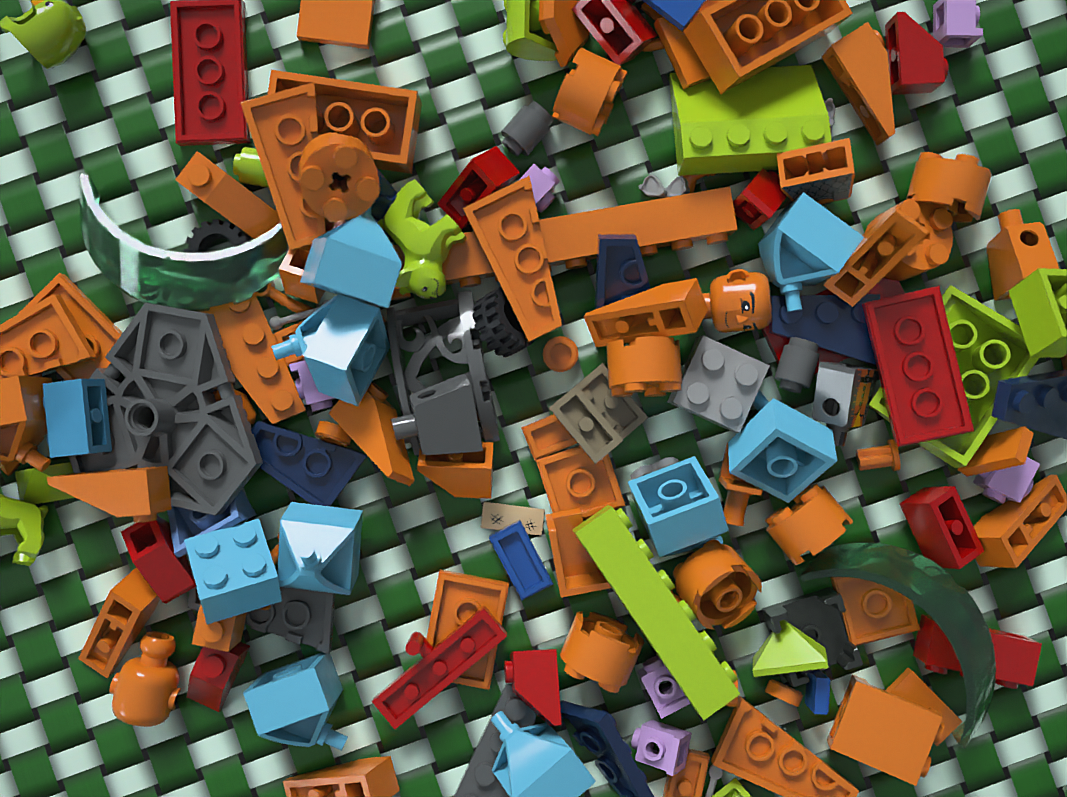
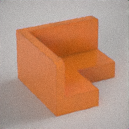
M577 508L545 514L560 597L610 589L611 586L572 531V529L583 522L581 509Z

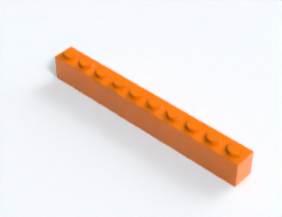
M730 186L539 220L550 272H552V266L565 264L566 269H577L587 266L586 260L597 259L598 235L635 234L641 255L645 257L657 254V248L671 246L672 251L692 248L695 241L706 240L707 245L729 241L728 236L738 230ZM474 231L464 233L467 239L462 243L453 244L446 260L442 263V272L445 275L446 285L460 283V288L481 285V279L495 277V281L499 282ZM392 245L402 262L401 271L405 264L404 253L398 245ZM394 287L391 300L409 298L411 294L406 293L402 295L399 292L400 287Z

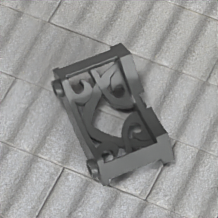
M472 291L457 293L458 299L396 311L394 307L387 308V321L384 322L391 347L393 367L403 415L412 414L409 399L411 392L415 393L426 388L417 379L423 362L437 345L440 353L448 360L459 364H469L470 372L465 373L472 386L477 420L480 421L478 425L481 439L485 438V442L500 441L497 414L489 378L484 367V352L482 341L479 337L481 334L480 331H476L474 324L477 321L472 316V313L475 312L473 310L475 303ZM453 318L448 322L444 323L443 325H441L440 327H437V324L435 322L438 320ZM428 322L431 334L427 338L425 333L417 328H413L416 331V338L413 341L409 342L404 338L403 327ZM447 337L450 345L455 339H460L462 341V349L458 353H451L445 346L443 339ZM404 350L414 352L407 367ZM417 436L404 439L405 444L411 443L414 455H419L420 446Z

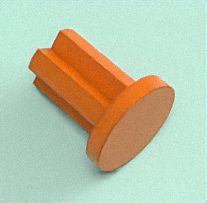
M888 439L885 446L856 450V460L860 471L891 466L893 471H899L901 468L899 450L895 445L894 439Z

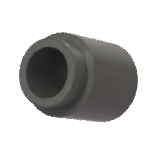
M534 101L528 106L524 105L501 131L505 138L502 144L517 157L520 153L528 156L550 131L549 125L553 122V118L542 106Z
M790 338L789 344L784 345L774 379L780 381L779 388L794 393H801L802 388L810 389L820 354L817 353L818 344L802 338Z

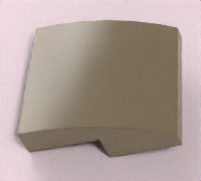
M603 363L549 407L551 412L595 464L648 419L631 396L611 397L608 369Z

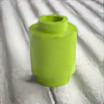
M244 147L241 154L236 153L233 161V173L238 175L240 183L269 187L256 149Z

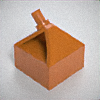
M17 375L0 379V460L7 462L18 461L21 464L28 463L40 472L46 470L50 465L51 460L37 451L38 447L36 444L47 434L46 414L43 406V384L52 383V378Z

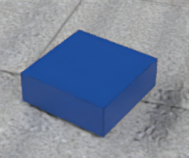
M820 669L808 672L807 676L810 682L806 683L805 704L814 714L827 715V712L829 713L830 679Z

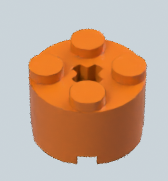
M580 48L572 61L577 64L575 70L572 69L570 73H566L552 110L554 111L552 118L589 135L599 136L603 125L606 124L614 107L612 102L617 92L620 91L628 71L621 69V65Z
M325 133L314 138L304 148L299 162L300 187L305 201L316 213L326 217L329 221L340 222L358 217L371 207L379 195V174L373 157L363 142L353 136ZM338 172L341 176L345 175V178L339 181L336 178L333 179L332 174Z
M922 152L915 164L906 200L915 198L916 202L934 204V208L937 209L944 208L951 213L953 222H972L973 217L978 221L981 217L992 174L988 168L978 166L979 158L972 155L958 154L955 159H948L936 153Z
M915 198L907 199L879 214L868 224L865 232L868 231L896 207L928 230V234L884 276L895 281L912 278L946 263L953 244L951 228L953 218L951 213L944 208H934V204L916 202Z
M646 336L635 337V341L628 343V346H624L623 339L607 343L609 389H611V397L633 396L635 392H644L645 397L665 396L666 392L681 391L680 340L674 341L673 337Z
M818 484L811 487L808 486L793 499L796 504L790 508L789 506L784 509L780 507L765 519V522L769 525L766 531L794 565L804 562L800 555L808 550L813 556L822 551L846 531L843 525L852 524L853 522L825 486L819 487Z
M710 540L705 543L701 549L690 555L685 562L678 564L673 571L677 594L688 604L697 620L708 629H714L713 625H722L725 629L743 621L757 605V602L754 600L757 589L760 593L762 590V583L758 575L732 547L721 544L718 540Z
M579 611L576 613L560 652L562 660L566 663L564 671L576 679L587 677L597 681L599 686L606 691L618 693L620 687L626 685L630 678L644 640L638 633L635 634L634 638L626 634L628 626L613 618L595 612H590L588 618L583 617V611Z

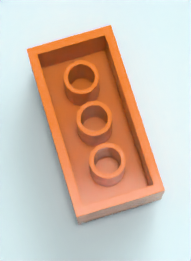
M721 0L700 11L684 30V33L720 94H723L827 35L852 15L853 12L846 0Z
M271 70L268 95L314 82L318 136L325 133L353 136L363 142L369 149L377 169L412 174L422 107L418 91Z

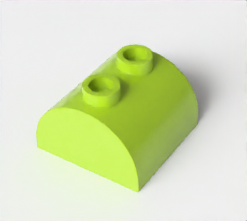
M504 0L507 22L506 30L503 33V43L507 52L515 57L526 60L556 61L554 53L558 50L550 33L545 34L539 23V0Z

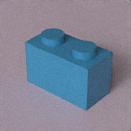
M75 379L44 383L43 406L46 414L47 444L49 446L50 458L112 452L105 379Z

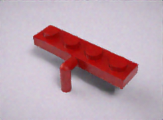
M484 605L434 648L420 632L412 633L405 646V650L411 656L419 653L422 658L373 698L372 703L391 726L397 729L505 639L507 632Z

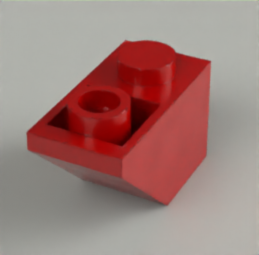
M157 516V520L136 522L121 531L133 564L163 603L167 604L196 587L193 572L186 555L177 557L174 554L169 522Z

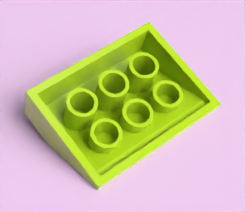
M811 65L769 67L723 94H720L712 79L683 90L676 73H670L669 75L678 176L760 171L762 168L766 171L778 170L777 153L832 142L829 114Z
M949 285L943 293L942 299L974 431L917 444L954 468L967 466L998 420V418L991 415L999 380L1027 376L1040 357H1030L1019 325ZM881 386L868 406L890 422Z

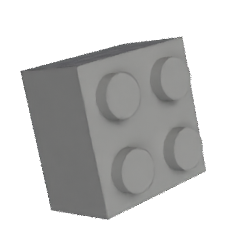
M700 336L695 339L681 370V391L672 392L667 402L727 430L740 432L770 365L706 336Z

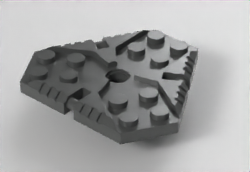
M145 303L105 356L111 362L107 368H96L89 378L105 379L112 452L69 456L74 473L168 466L171 506L215 516L226 511L263 464L254 434L251 432V425L247 420V413L243 408L241 395L235 394L232 384L236 380L231 372V365L227 360V353L225 348H223V341L213 314L153 303ZM121 373L126 376L124 380L119 378ZM216 390L219 391L221 400L216 402L213 394Z

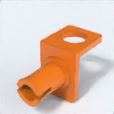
M727 443L718 480L728 490L724 516L727 524L744 526L749 495L762 496L763 490L729 473Z

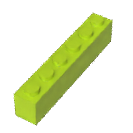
M607 505L572 529V531L695 711L705 720L740 695V692L733 684L738 680V677L726 661H723L721 664L712 653L717 647L706 631L703 630L699 633L691 621L696 619V616L684 600L678 603L670 592L675 588L673 582L663 569L658 572L649 561L654 557L653 553L642 538L636 542L628 529L633 527V524L621 508L615 511L612 506Z

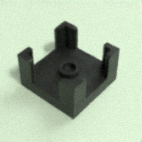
M824 588L762 608L769 634L772 631L775 634L780 633L781 626L779 621L786 620L826 648L828 666L838 663L843 669L849 670L863 665L858 648L848 640L840 611L842 613L846 612L842 596L831 588ZM815 670L784 673L782 675L793 687L810 682L809 677L805 673Z

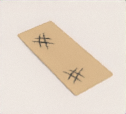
M484 502L481 528L501 530L521 520L528 534L542 535L545 510Z

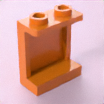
M852 674L827 737V742L830 749L917 786L920 776L924 778L929 771L931 765V757L928 756L933 742L937 744L940 741L945 725L941 722L943 716L936 709L931 707L927 709L872 686L865 679Z

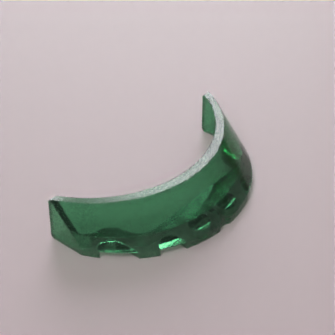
M80 172V227L86 249L101 273L130 297L143 303L197 312L209 311L210 307L230 302H233L235 305L252 298L253 293L268 285L278 276L281 279L279 267L290 249L281 222L249 242L224 250L203 253L164 250L131 237L112 223L98 205L100 193L89 174Z
M849 543L823 549L798 572V576L803 582L823 577H852L884 585L915 602L932 617L945 633L958 657L965 681L967 697L966 719L952 732L957 743L965 749L987 715L994 693L996 678V660L991 634L973 598L964 587L958 586L953 576L928 558L904 548L884 543Z

